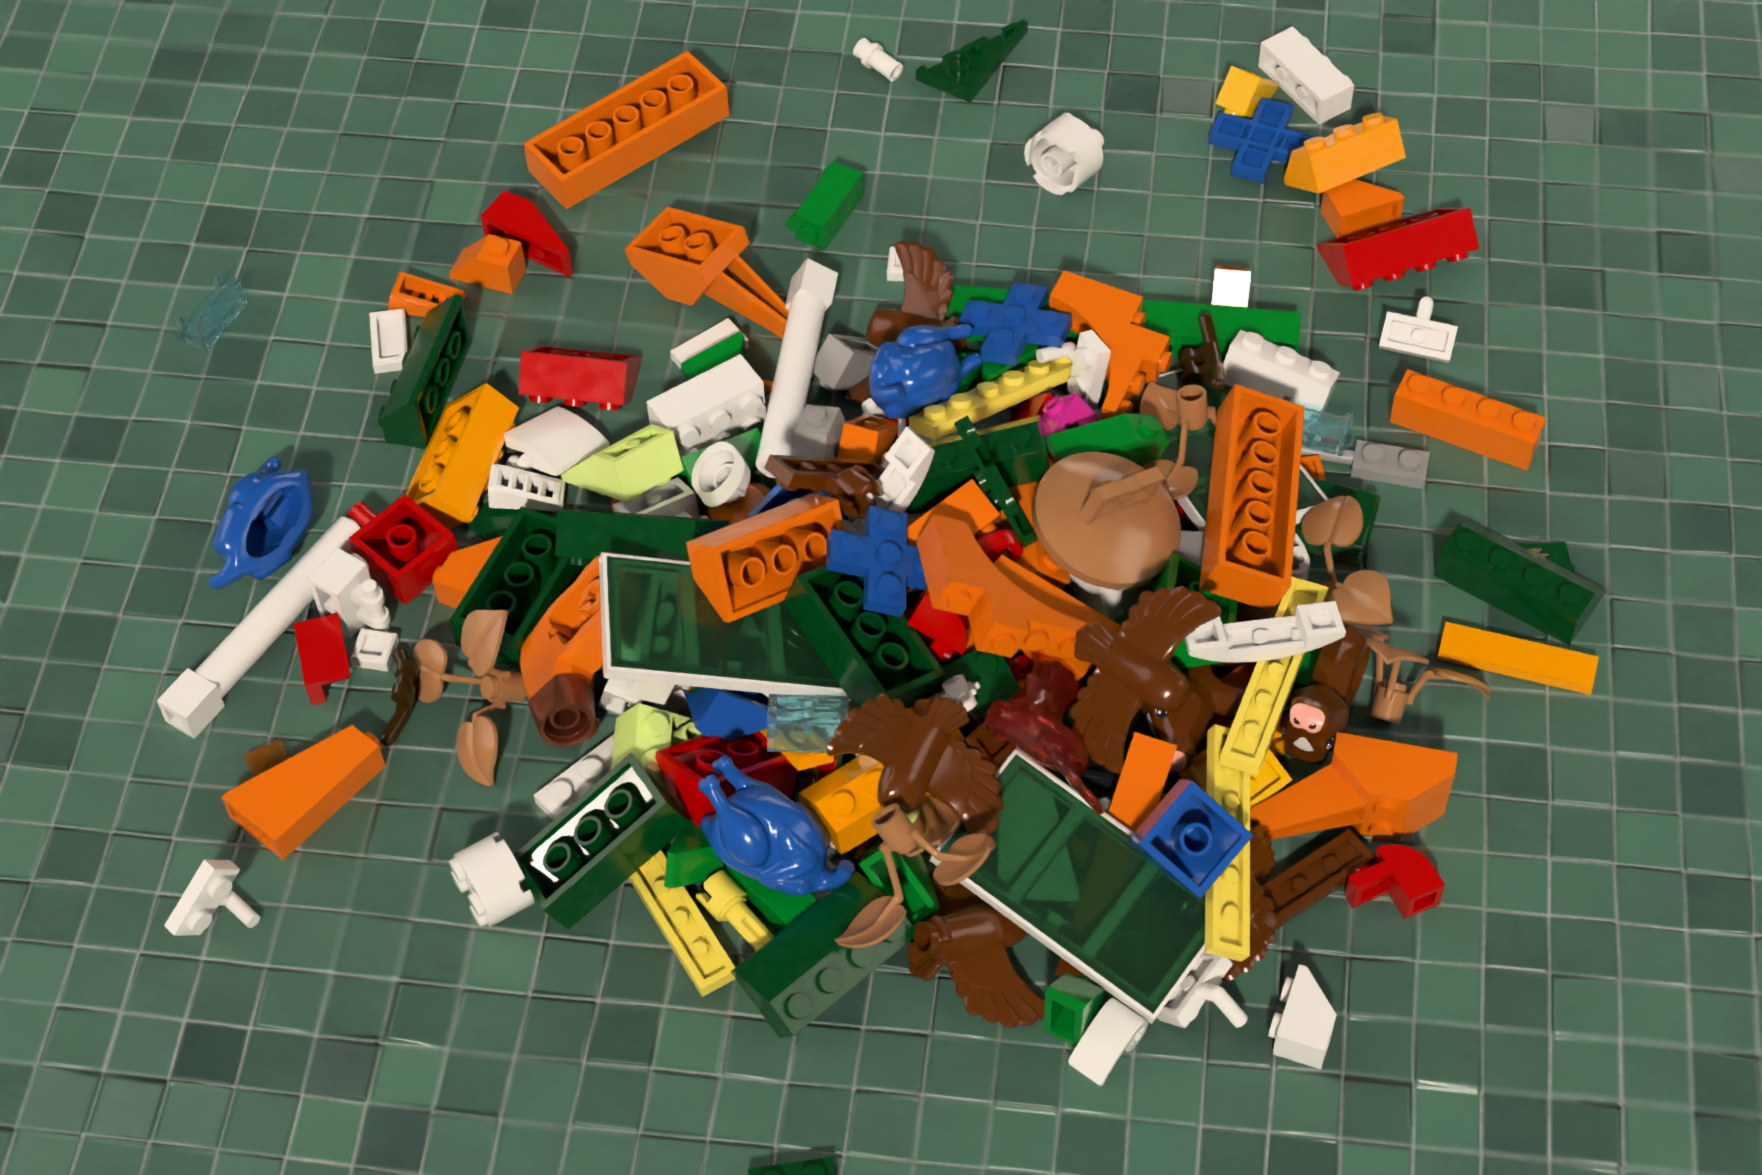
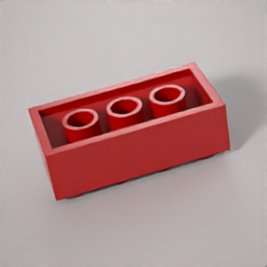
M1441 207L1317 244V248L1338 285L1352 286V290L1357 291L1372 287V280L1384 277V281H1391L1405 277V270L1415 268L1416 272L1433 269L1437 267L1436 261L1447 258V262L1468 258L1467 252L1479 249L1471 208Z

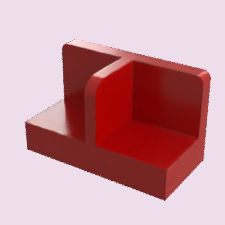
M338 614L293 623L304 685L311 705L327 702L324 689L325 684L346 680L351 677L350 658L345 646Z

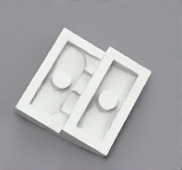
M559 406L504 433L506 447L530 455L532 468L553 476L562 474L592 455L609 447V441L596 428L578 415Z

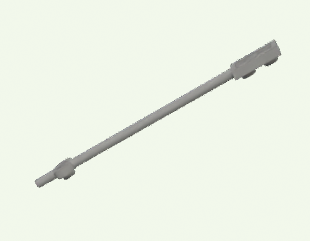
M1052 388L1043 393L1038 394L1041 395L1050 392L1054 397L1065 396L1059 390ZM1019 403L1014 406H1011L1010 408H1017ZM1093 408L1092 410L1101 419L1102 408ZM1215 432L1193 439L1214 442ZM1357 440L1355 451L1302 442L1301 457L1320 455V459L1323 461L1352 465L1350 477L1424 489L1430 452Z

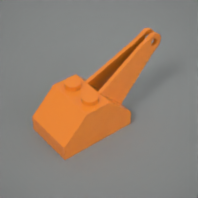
M667 206L624 249L631 266L667 299L693 306L705 294L783 339L789 310L785 309V303L740 257L750 244L743 226Z
M1337 732L1331 763L1250 808V829L1256 830L1257 833L1261 832L1264 838L1267 837L1270 840L1352 825L1359 834L1370 836L1375 840L1401 841L1444 815L1456 772L1458 753Z

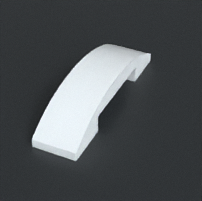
M906 427L884 457L890 464L877 480L882 488V496H873L870 492H868L867 496L877 503L876 507L904 513L925 479L935 450L911 428ZM849 518L848 521L842 519L845 532L865 536V518Z
M1331 601L1297 605L1294 616L1222 624L1219 616L1196 628L1195 631L1184 638L1188 654L1192 657L1217 662H1257L1294 656L1323 647L1345 637L1346 630L1336 602Z

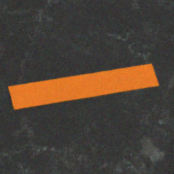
M1134 732L1108 811L1109 815L1134 833L1158 806L1177 745ZM1105 821L1104 824L1127 841L1130 839ZM1102 832L1066 938L1080 949L1083 948L1133 881L1140 859ZM1116 932L1095 959L1103 966L1106 965ZM1060 957L1054 975L1061 977L1068 972L1076 977H1087Z

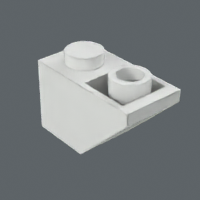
M1299 964L1295 978L1286 977L1280 1001L1285 1002L1286 1006L1283 1014L1275 1012L1268 1037L1275 1038L1273 1055L1321 1070L1337 1015L1308 967Z

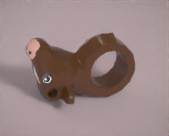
M1343 624L1346 630L1345 637L1321 648L1310 685L1293 690L1288 708L1283 710L1276 728V732L1282 733L1286 754L1317 765L1324 764L1329 752H1333L1337 732L1352 734L1346 730L1350 714L1349 709L1362 683L1371 653V648L1364 644L1365 639L1372 640L1373 634Z
M1233 662L1179 669L1189 681L1191 691L1183 706L1174 713L1162 712L1145 704L1140 707L1139 713L1146 721L1150 737L1177 745L1169 770L1179 772L1188 769L1193 764L1195 749L1209 730L1216 716L1230 720L1235 719L1246 688L1231 687L1222 683L1213 674L1222 665ZM1248 662V663H1251V664H1253V665L1256 666V663H1257V662Z

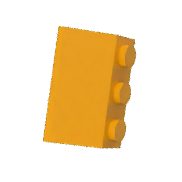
M1372 113L1362 118L1363 122L1359 124L1339 126L1333 130L1332 135L1325 138L1322 136L1313 137L1304 141L1303 147L1295 149L1291 153L1284 175L1285 185L1320 194L1406 158L1397 118L1383 116L1382 113Z

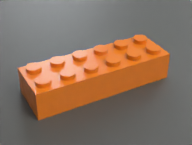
M686 51L523 143L528 171L567 210L730 116L727 87L690 52Z
M1235 384L1218 408L1200 590L1272 611L1291 587L1305 406Z

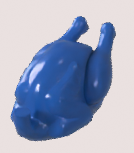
M969 324L947 327L917 325L901 332L896 341L882 343L871 362L869 375L870 395L876 406L882 409L890 419H909L910 416L919 413L921 410L924 411V408L927 406L938 405L949 400L952 395L957 393L964 378L974 369L981 366L983 362L980 354L972 353L968 354L960 363L956 350L950 342L971 337L973 327Z
M271 457L257 471L245 475L233 485L228 496L229 506L219 522L212 542L213 548L221 556L225 564L219 573L209 577L208 582L211 588L222 589L244 576H252L255 579L263 580L292 559V550L303 540L313 516L311 477L307 472L302 469L277 472L281 468L282 462L278 457Z
M724 755L712 763V769L716 774L726 778L735 787L736 793L727 798L720 787V780L714 774L708 775L698 782L699 790L709 798L716 811L715 814H707L701 819L700 828L716 856L728 867L759 881L767 888L793 896H804L808 893L838 889L851 878L855 867L850 861L841 860L834 871L826 866L830 835L816 815L802 803H795L776 787L750 778L742 773L734 765L730 757Z

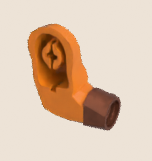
M600 555L595 557L585 567L577 580L548 608L521 647L520 667L531 714L541 738L548 744L557 747H569L581 743L585 739H590L599 728V720L595 717L593 688L595 672L603 667L599 577ZM617 573L620 643L639 609L641 600L639 575Z

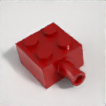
M406 494L379 515L363 501L356 503L348 513V518L355 520L361 528L348 538L352 552L358 554L367 562L370 577L404 605L408 604L432 584L436 568L444 564L451 552L458 550L454 533Z

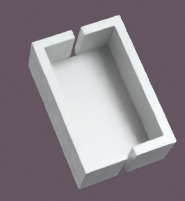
M741 354L646 401L649 422L652 425L673 431L680 457L758 428L761 432L766 417L764 383Z

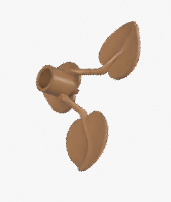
M1150 381L1140 402V414L1156 415L1164 431L1173 429L1177 424L1181 426L1179 453L1176 463L1166 459H1159L1147 462L1141 467L1145 470L1155 466L1159 467L1165 477L1162 485L1174 501L1190 494L1198 483L1197 469L1183 466L1188 430L1203 428L1209 418L1216 428L1215 407H1208L1207 393L1202 386L1187 385L1179 390H1173Z
M1347 495L1338 496L1314 506L1305 515L1301 525V532L1309 544L1324 545L1323 550L1329 581L1319 584L1329 587L1325 602H1336L1342 622L1359 625L1392 624L1391 589L1384 575L1373 570H1360L1348 575L1343 584L1336 579L1331 547L1332 545L1338 547L1352 545L1361 534L1364 519L1359 503L1356 499ZM1281 600L1272 611L1238 601L1236 622L1275 618Z
M475 610L469 613L464 621L461 634L462 651L469 657L468 666L479 677L444 673L448 660L447 652L442 644L433 639L419 641L414 646L412 655L414 661L419 665L415 695L420 701L424 703H434L442 694L444 680L448 682L480 685L483 698L493 703L472 714V722H463L460 725L456 743L457 756L463 770L473 780L486 786L495 785L493 772L498 752V733L493 721L485 715L495 710H504L506 707L505 703L522 702L526 697L521 672L501 671L493 668L508 615L507 610Z
M1343 622L1345 625L1373 634L1372 640L1365 639L1364 644L1376 652V685L1373 694L1376 695L1370 716L1400 724L1406 704L1413 705L1415 696L1428 680L1450 679L1464 682L1479 690L1488 701L1490 700L1491 689L1481 681L1456 671L1426 667V670L1408 694L1405 693L1407 685L1396 682L1401 661H1415L1428 665L1429 660L1411 650L1393 647L1385 643L1384 639L1390 641L1391 637L1378 629L1368 625ZM1385 661L1386 664L1393 663L1389 680L1384 679L1383 683V662Z
M928 796L914 823L910 821L898 804L884 807L873 817L871 825L884 841L879 846V849L884 854L894 889V896H883L869 903L854 918L844 934L834 940L843 947L865 948L886 939L902 923L907 911L900 905L904 900L892 851H897L900 855L905 854L908 857H912L926 850L935 859L940 861V864L934 870V879L940 885L949 886L957 884L972 875L996 847V842L992 837L985 834H970L956 840L948 853L940 852L934 846L947 840L961 822L950 807L936 798Z

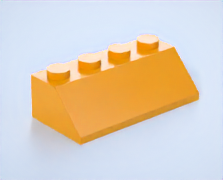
M488 383L447 404L405 494L449 530L463 523H470L478 513L479 507L477 503L481 494L488 488L491 465L497 464L503 456L504 451L501 448L505 442L504 433L515 428L516 423L514 419L519 407Z
M959 729L951 733L952 737L957 741L965 739ZM866 755L858 756L798 793L802 803L816 815L827 829L830 841L841 855H844L877 834L871 822L873 817L884 808L877 799L878 783L884 766L879 761ZM926 792L925 796L914 810L924 805L928 799V796H932L934 798L935 796Z

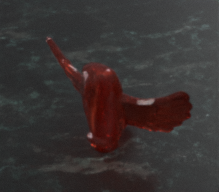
M1036 660L1033 663L1032 672L1026 676L1027 697L1020 699L1011 698L1007 702L997 699L988 710L985 727L991 731L995 739L1000 741L1008 740L1032 760L1043 764L1048 769L1061 773L1072 788L1080 794L1098 815L1103 814V806L1080 779L1086 771L1089 761L1085 744L1072 729L1063 724L1065 709L1071 701L1077 698V692L1083 688V685L1075 678L1073 672L1064 667L1060 661L1052 663L1049 660H1044L1043 662Z

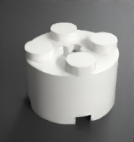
M1064 113L1028 140L1024 151L1027 166L1032 164L1036 171L1033 177L1044 189L1056 195H1063L1066 192L1071 193L1100 170L1103 164L1102 146L1104 138L1098 130L1091 129L1086 123L1072 114Z
M498 832L453 854V859L448 861L452 869L450 873L457 888L461 893L468 890L470 894L467 896L471 904L469 908L480 928L487 924L491 927L534 904L531 890L529 889L525 892L520 884L525 877L504 839L500 841Z

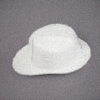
M717 442L703 451L695 462L691 474V484L703 503L710 508L718 507L723 503H731L740 497H745L747 495L746 489L751 480V471L748 464L738 450L728 442Z

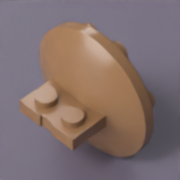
M1103 452L1077 453L1065 457L1051 466L1042 477L1033 496L1032 520L1035 532L1056 566L1066 570L1076 578L1098 587L1121 590L1140 587L1152 582L1164 571L1170 555L1173 552L1177 553L1181 540L1179 514L1170 494L1162 485L1165 477L1158 466L1145 470L1138 464L1117 455Z

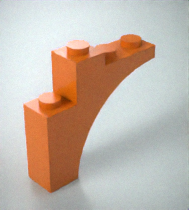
M1063 270L1050 294L1049 311L1071 314L1072 331L1079 335L1080 332L1093 330L1111 350L1105 375L1108 392L1101 409V420L1130 413L1132 409L1131 400L1134 394L1138 396L1141 394L1145 382L1149 383L1152 381L1156 383L1161 372L1165 374L1168 372L1173 359V353L1169 352L1170 337L1143 328L1146 313L1142 312V296Z
M933 514L916 541L932 608L968 616L977 651L1012 658L1018 649L1078 662L1079 660L1074 656L1076 651L1074 645L1077 642L1076 634L1079 631H1084V628L1087 625H1092V623L1078 620L1048 607L1010 581L983 552L974 538L968 522Z

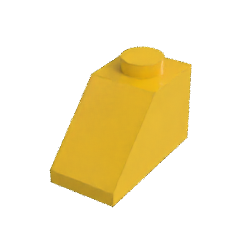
M1231 66L1215 103L1225 107L1223 113L1242 118L1243 116L1253 118L1261 97L1270 99L1276 92L1279 83L1254 72Z

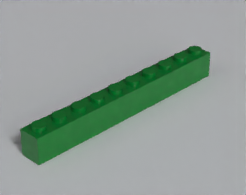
M952 285L953 297L948 303L949 310L946 313V321L953 316L960 319L969 300L1003 304L1010 289ZM1049 299L1043 309L1045 311H1049ZM1143 300L1142 312L1146 313L1143 328L1170 337L1169 352L1173 353V359L1178 358V354L1184 349H1197L1204 345L1198 323V318L1202 313H1208L1212 316L1222 362L1226 358L1230 344L1240 330L1257 333L1268 342L1280 347L1292 348L1298 353L1301 312ZM1070 329L1064 343L1073 342L1077 346L1079 335ZM972 335L967 338V341L983 343L986 337ZM1038 345L1039 347H1044V348H1045V347H1049V346H1044V345Z

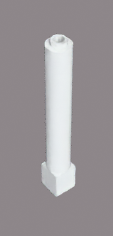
M809 258L805 260L791 278L785 309L789 310L756 458L758 470L770 478L776 477L764 468L769 456H792L793 433L805 409L824 314L832 304L838 276L837 272Z
M342 516L339 517L195 671L187 668L161 695L157 703L167 723L194 739L225 707L222 698L314 600L308 577L337 547L350 555L353 553L348 538L361 529L355 520Z

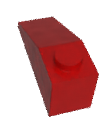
M503 190L480 216L484 236L491 234L519 241L522 244L525 258L567 277L573 274L569 249L535 205L527 198Z

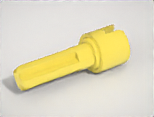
M725 870L716 872L704 882V889L708 892L707 894L704 892L696 893L697 900L718 922L729 921L755 950L774 937L746 905L747 893Z

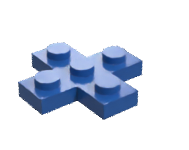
M1261 97L1252 120L1219 112L1209 135V144L1238 151L1232 165L1231 176L1264 184L1273 161L1288 164L1293 150L1303 147L1304 141L1317 137L1287 129L1293 115L1294 105Z
M1013 283L1003 304L969 300L959 319L958 325L969 324L973 327L972 335L986 337L980 349L982 361L1016 366L1027 343L1062 348L1072 327L1071 314L1043 310L1049 299L1048 287Z
M869 506L865 514V536L831 529L827 537L826 570L864 577L863 610L901 617L906 610V586L922 590L927 586L918 547L907 545V514Z

